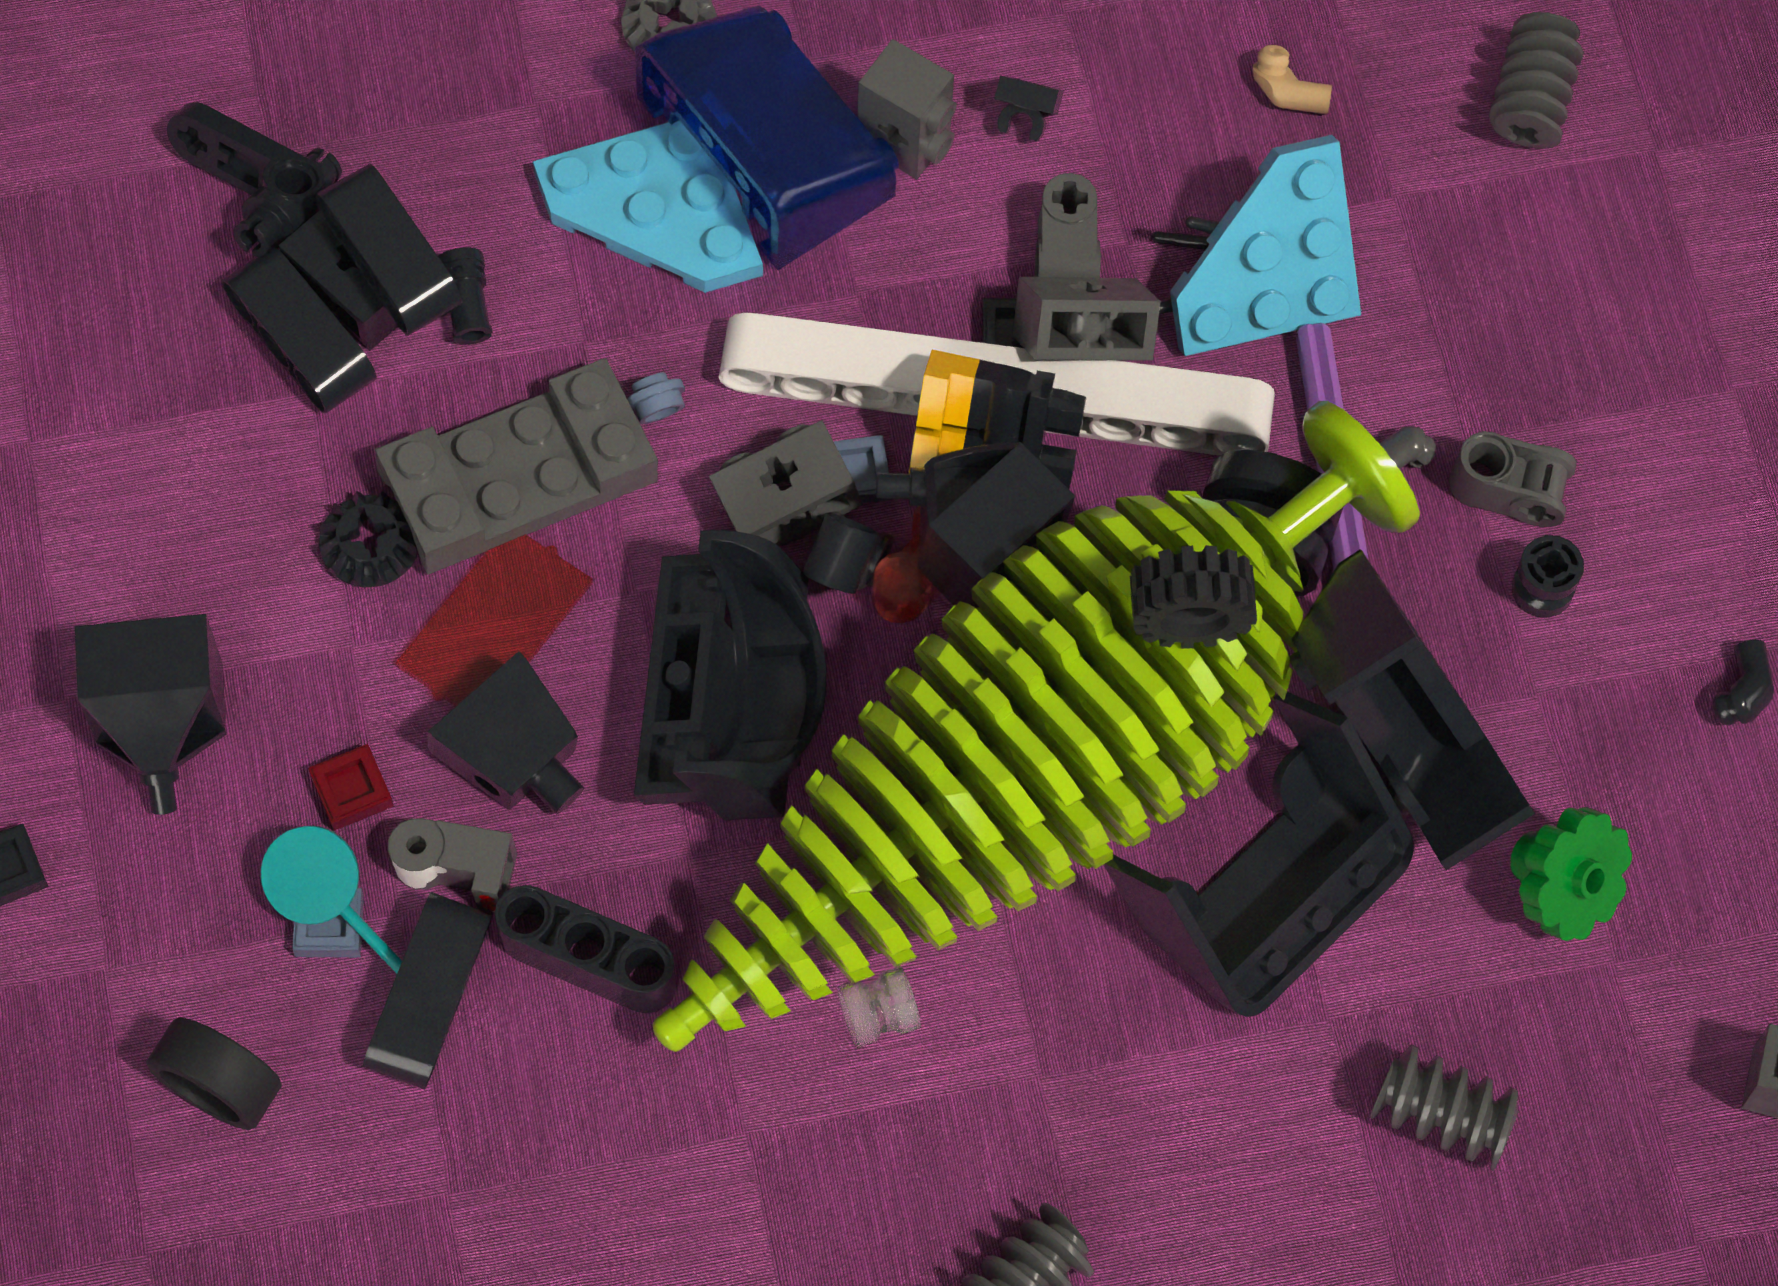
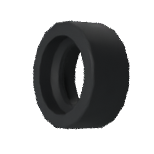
M178 1017L171 1022L146 1061L150 1072L175 1094L214 1118L245 1130L257 1127L282 1087L279 1076L251 1051L209 1026L182 1017Z

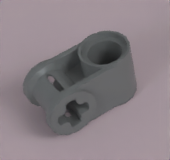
M1074 173L1059 174L1050 179L1044 187L1042 208L1037 223L1038 238L1035 252V277L1100 278L1101 251L1100 241L1097 240L1098 198L1092 183L1082 175ZM1064 208L1071 209V214L1064 213Z
M1482 431L1471 435L1465 440L1449 474V487L1458 501L1469 507L1481 508L1514 517L1521 522L1533 526L1554 527L1564 522L1566 507L1562 503L1567 479L1575 475L1577 461L1571 454L1556 447L1534 445L1501 436L1495 432ZM1470 464H1483L1493 472L1494 476H1482L1476 473Z

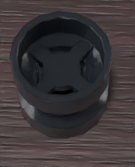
M1545 535L1535 538L1530 542L1521 556L1519 566L1512 580V595L1516 604L1524 612L1543 618L1559 615L1566 610L1584 573V559L1580 550L1571 541L1561 536Z

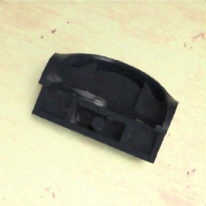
M700 530L698 547L700 554L663 556L661 559L634 796L644 805L705 802L723 820L784 817L788 777L796 766H800L801 757L816 733L826 696V663L822 639L812 610L807 602L809 579L778 545L768 539L738 531ZM726 601L733 630L724 622Z

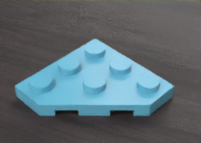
M707 112L533 161L534 174L553 225L573 234L576 230L605 242L606 249L651 268L652 264L666 269L683 277L684 284L704 293L763 276L762 260Z
M1333 135L1272 148L1258 168L1261 172L1242 200L1240 202L1234 201L1206 241L1209 243V246L1189 273L1184 271L1173 286L1170 295L1178 349L1184 356L1296 331L1306 324H1326L1361 316L1340 142Z

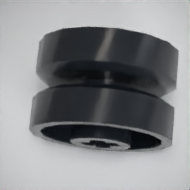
M1254 450L1225 452L1213 461L1202 499L1219 503L1234 517L1240 518L1226 504L1227 501H1235L1269 518L1322 473L1299 461L1270 452ZM1343 508L1293 548L1303 587L1302 592L1293 590L1296 597L1304 596L1316 590L1328 554L1325 544L1333 540Z

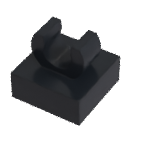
M1000 75L994 99L1011 104L1006 106L999 115V132L1009 133L1012 118L1016 114L1023 112L1028 114L1033 122L1029 139L1039 141L1046 129V121L1042 112L1058 114L1064 91Z

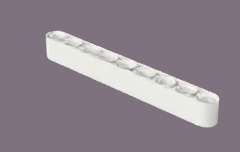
M758 313L735 314L729 318L719 380L726 387L739 392L918 416L923 377L931 350L933 349L1018 367L1036 374L1037 370L1055 373L1053 388L1067 390L1086 397L1079 437L1220 456L1230 451L1254 450L1267 452L1269 449L1275 392L1269 384L1257 379L1117 360H1035L1024 348ZM1046 431V433L1060 434V433H1055V432Z

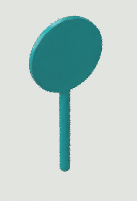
M319 826L293 828L275 839L267 849L261 866L262 887L273 908L285 918L301 924H319L341 915L397 974L402 960L350 906L358 889L359 867L355 854L348 843L335 832Z

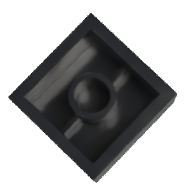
M1021 442L996 443L956 450L931 458L924 465V468L911 467L910 474L877 473L876 498L908 499L909 506H921L917 570L953 605H957L961 601L970 604L976 609L979 606L972 599V588L990 572L1000 574L1010 581L1011 579L1004 573L1003 561L1023 545L1033 547L1044 554L1036 546V534L1058 521L1067 523L1075 499V495Z
M197 614L75 626L77 698L97 746L139 772L140 782L148 786L151 812L153 814L164 815L176 811L177 801L174 782L179 778L178 767L227 735L223 663L207 615Z

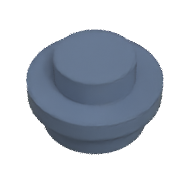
M665 372L657 373L635 382L631 386L634 394L627 398L639 423L649 424L667 418L685 407L681 395L685 391V386L682 379L668 380Z

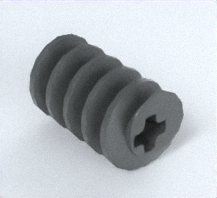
M1548 12L1524 14L1514 22L1510 35L1511 40L1505 53L1506 60L1503 62L1500 72L1501 80L1497 84L1494 94L1495 101L1492 102L1489 113L1493 130L1499 136L1515 144L1534 149H1548L1560 144L1563 135L1560 126L1565 124L1568 116L1565 106L1571 103L1574 93L1571 86L1576 83L1579 74L1576 66L1581 63L1584 54L1581 45L1576 41L1579 39L1580 30L1575 22L1564 16Z
M1411 1044L1398 1058L1394 1057L1369 1118L1374 1119L1386 1105L1391 1106L1392 1128L1399 1129L1411 1116L1416 1117V1138L1424 1140L1438 1126L1441 1128V1149L1448 1151L1461 1137L1466 1138V1160L1473 1162L1485 1148L1491 1149V1170L1494 1171L1519 1112L1518 1090L1510 1087L1495 1101L1493 1100V1080L1487 1076L1472 1090H1469L1468 1069L1461 1065L1446 1080L1443 1078V1058L1435 1055L1420 1069L1418 1068L1419 1048Z
M1042 1203L1039 1208L1041 1221L1029 1218L1021 1223L1020 1233L1022 1240L1016 1237H1006L1002 1241L1000 1249L1004 1259L995 1255H987L981 1263L984 1277L975 1273L967 1274L961 1284L962 1286H1073L1067 1275L1070 1269L1077 1271L1087 1278L1094 1274V1270L1086 1256L1089 1252L1087 1244L1077 1228L1057 1208L1049 1203Z

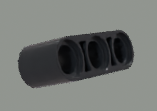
M372 164L360 168L315 193L317 204L327 224L405 335L409 336L462 306L461 295L448 270L384 178Z
M272 246L264 256L255 257L221 280L224 291L242 318L322 413H328L377 379L370 360L358 343L289 260L275 246Z
M522 885L513 887L506 891L498 900L495 918L500 943L505 952L515 960L636 1012L645 1014L657 1012L666 1007L674 997L676 977L673 954L668 946L657 938L534 886ZM524 914L537 915L543 919L542 925L532 933H517L510 928L511 923L517 917ZM580 940H595L603 946L600 953L591 959H578L569 953L572 946ZM642 965H652L663 972L661 978L651 985H638L629 979L630 973Z
M430 892L372 1036L362 1067L423 1090L426 1089L493 916L492 914Z

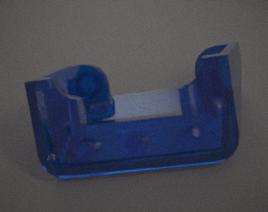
M760 5L657 33L636 46L637 99L654 119L664 113V117L671 125L680 120L742 196L743 214L749 221L755 217L758 223L767 230L769 237L760 242V249L777 270L896 196L897 180L895 170L899 168V162L892 147L883 138L875 139L795 44L786 21L776 10L768 12Z

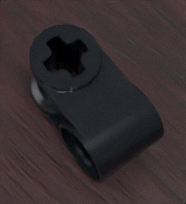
M836 511L826 513L804 567L803 574L820 584L845 593L855 594L860 589L872 588L875 569L879 562L889 557L894 536L886 532L878 533L872 528L846 518L843 514Z

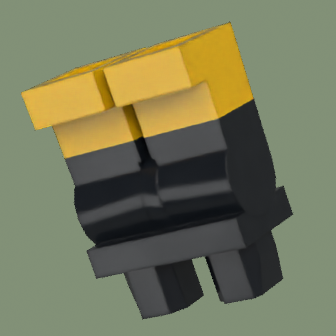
M932 349L923 377L909 474L911 467L924 468V465L931 458L952 451L980 445L1021 442L1070 490L1077 450L1045 445V433L1049 431L1079 437L1086 397L1067 390L1053 388L1055 373L1037 370L1036 374L1018 367Z

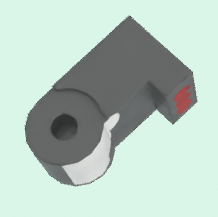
M420 818L409 819L400 823L392 831L388 840V852L396 874L408 887L416 890H427L438 885L471 890L477 909L495 912L498 900L509 890L517 858V850L512 833Z

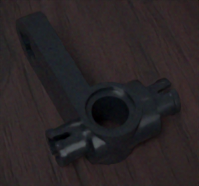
M187 103L167 124L169 141L181 157L251 195L242 206L243 221L235 226L234 237L237 244L245 252H248L256 242H259L252 250V255L255 257L264 256L272 246L279 248V245L315 215L320 210L315 193L337 182L342 175L341 165L331 153H328L321 162H317L324 155V150L321 148L311 150L304 157L203 103Z

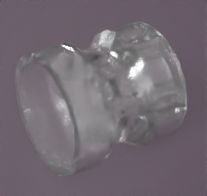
M902 966L882 971L877 980L866 984L859 981L837 985L844 1019L856 1048L876 1043L881 1034L892 1030L905 1034L921 1028L916 1001Z

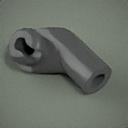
M1415 426L1402 427L1379 442L1399 469L1408 463L1415 468H1419L1423 464L1427 465L1432 461L1436 453L1435 441L1428 435H1425L1423 429Z

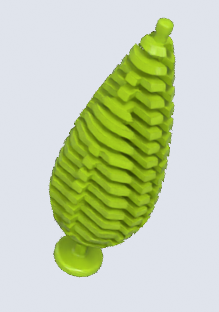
M1328 400L1318 401L1305 413L1302 428L1308 447L1324 473L1269 518L1235 501H1227L1226 504L1240 518L1234 517L1219 503L1202 499L1195 491H1167L1164 500L1169 505L1152 495L1125 496L1116 498L1115 509L1117 511L1100 505L1075 515L1074 526L1058 521L1036 534V546L1044 554L1033 547L1025 545L1003 561L1004 573L1011 579L1010 581L1000 574L990 572L972 588V599L979 606L978 609L960 601L942 618L943 630L949 635L947 641L940 636L931 634L929 637L926 636L913 650L916 662L922 668L920 672L922 677L903 666L901 669L897 667L885 681V691L892 697L890 702L897 715L878 700L874 704L870 700L858 715L859 725L865 730L863 735L880 761L852 736L848 740L843 734L832 749V758L838 764L836 768L849 789L871 814L868 815L848 792L827 773L824 777L816 769L805 784V792L811 798L810 803L822 822L847 849L846 854L852 863L846 859L811 819L805 814L802 817L791 805L780 824V828L786 834L785 838L799 860L823 887L815 892L795 868L791 870L767 843L754 864L761 871L760 875L776 898L790 914L780 921L763 901L761 902L745 883H740L729 901L734 905V910L757 941L745 950L730 931L719 920L714 919L704 938L710 944V949L724 968L710 978L691 959L682 980L688 985V989L692 994L675 1008L669 1007L654 1020L652 1024L653 1031L658 1041L668 1050L678 1052L695 1039L694 1035L712 1020L723 1031L747 1027L732 1005L745 993L770 1019L791 1012L784 1003L786 1001L767 977L776 967H779L788 979L810 1000L814 1001L833 993L826 985L828 982L816 965L801 948L809 940L828 961L832 960L851 983L874 976L875 974L868 967L870 966L869 962L857 944L835 920L841 914L844 915L877 953H883L894 967L915 961L917 956L910 949L912 945L900 926L870 894L873 888L915 934L925 943L930 942L939 951L956 943L958 937L951 930L954 927L942 907L918 882L917 877L967 926L973 925L977 931H980L997 923L998 917L991 910L993 905L982 886L1007 908L1014 907L1017 911H1020L1037 903V895L1031 890L1033 884L1028 875L1046 889L1051 891L1055 888L1058 892L1075 882L1076 874L1069 867L1072 865L1069 857L1087 869L1091 867L1097 869L1113 859V850L1106 844L1110 842L1109 839L1125 848L1130 845L1133 847L1150 837L1151 828L1144 822L1146 819L1161 825L1166 822L1170 823L1185 812L1186 803L1179 797L1180 795L1184 794L1197 799L1199 796L1203 798L1218 785L1219 776L1212 769L1217 768L1227 773L1232 768L1236 770L1249 753V746L1244 742L1247 736L1253 738L1256 732L1261 736L1271 721L1273 710L1268 705L1271 699L1274 700L1275 692L1283 700L1285 699L1293 670L1289 667L1290 657L1283 641L1294 652L1298 651L1292 642V637L1298 631L1304 614L1293 590L1303 591L1293 548L1348 503L1372 524L1390 533L1405 532L1418 522L1420 510L1415 495L1402 472L1385 449L1363 425L1344 409ZM1193 545L1194 552H1202L1205 545L1217 546L1218 554L1228 548L1237 551V557L1245 555L1250 560V565H1253L1257 622L1256 624H1251V630L1247 634L1237 633V639L1226 642L1221 638L1216 639V646L1205 647L1203 642H1196L1193 648L1181 649V642H1175L1169 648L1159 646V639L1149 643L1143 640V634L1137 635L1135 633L1132 616L1130 576L1131 570L1135 565L1141 566L1142 559L1147 556L1159 559L1158 552L1170 549L1174 554L1182 553V546Z

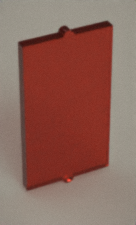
M526 534L487 550L396 661L397 668L430 689L435 701L445 699L456 707L518 651L530 663L593 584V578L559 557L555 546L544 547Z

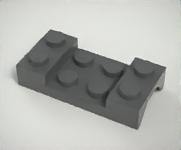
M606 357L550 379L549 392L439 436L432 426L375 449L377 472L382 482L391 487L412 531L422 565L427 575L658 482V458Z

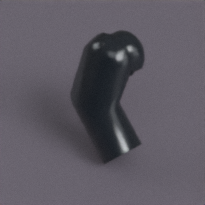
M1762 640L1744 641L1734 647L1739 679L1730 687V691L1718 692L1713 699L1715 716L1723 725L1730 726L1738 721L1742 724H1747L1754 721L1773 699L1774 685L1766 643Z

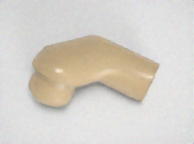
M1267 45L1260 49L1257 55L1258 62L1253 65L1254 80L1275 106L1283 109L1328 114L1332 85L1298 80L1288 67L1289 52L1285 48L1278 45Z

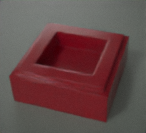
M368 744L308 768L333 831L394 807L391 795Z

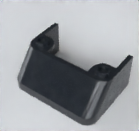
M1359 549L1339 562L1302 621L1298 631L1292 637V642L1298 651L1289 656V661L1309 691L1319 686L1329 704L1331 705L1336 702L1343 714L1349 717L1357 734L1387 777L1388 782L1385 783V786L1402 818L1411 814L1445 870H1448L1534 815L1535 812L1478 722L1364 552Z
M1290 692L1286 693L1284 700L1278 694L1273 697L1298 742V745L1279 763L1273 777V795L1283 815L1199 896L1189 883L1179 878H1160L1114 854L1113 859L1104 864L1105 869L1143 932L1221 1005L1245 1017L1256 1016L1265 1011L1405 873L1412 860L1414 851L1411 832L1349 717Z

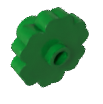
M1589 807L1579 809L1567 808L1562 812L1557 827L1547 824L1542 826L1539 831L1525 833L1516 842L1510 860L1512 873L1521 883L1519 895L1524 903L1525 917L1540 923L1544 933L1561 940L1586 939L1591 934L1595 921L1608 922L1614 915L1617 905L1625 896L1626 882L1621 875L1631 864L1632 851L1628 845L1627 831L1612 825L1608 814Z

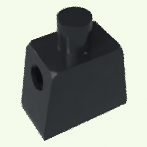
M520 651L428 731L427 749L435 757L507 809L513 808L533 790L557 815L570 806L584 790L583 785L562 765L576 750L578 736L575 729Z

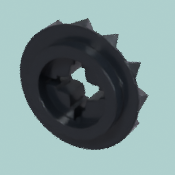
M356 491L352 499L342 504L333 503L330 515L324 523H320L319 550L326 567L338 579L353 586L378 587L391 583L409 570L418 555L412 531L398 502L391 499L384 491L378 495H363ZM368 520V524H372L376 533L386 531V534L377 537L378 546L375 547L377 557L371 558L369 549H365L362 541L351 542V540L360 537L361 521Z

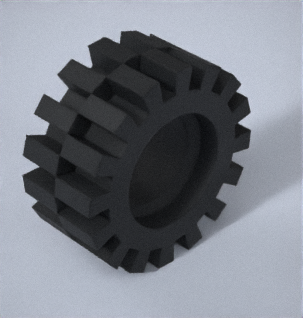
M1193 545L1182 546V553L1174 554L1170 549L1159 551V559L1147 556L1141 560V566L1135 565L1132 568L1130 588L1134 631L1137 635L1143 634V640L1149 643L1159 639V646L1170 648L1175 642H1181V649L1193 648L1196 642H1203L1205 647L1216 646V639L1221 638L1226 642L1237 639V633L1247 634L1251 630V624H1256L1257 622L1253 565H1250V560L1245 555L1237 557V551L1227 548L1218 554L1217 546L1205 545L1202 552H1194Z

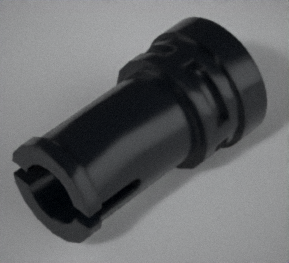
M461 247L441 253L438 257L454 280L462 298V306L450 312L454 331L453 340L458 344L470 345L489 339L493 331L489 323L483 288L486 286L483 252L472 247Z

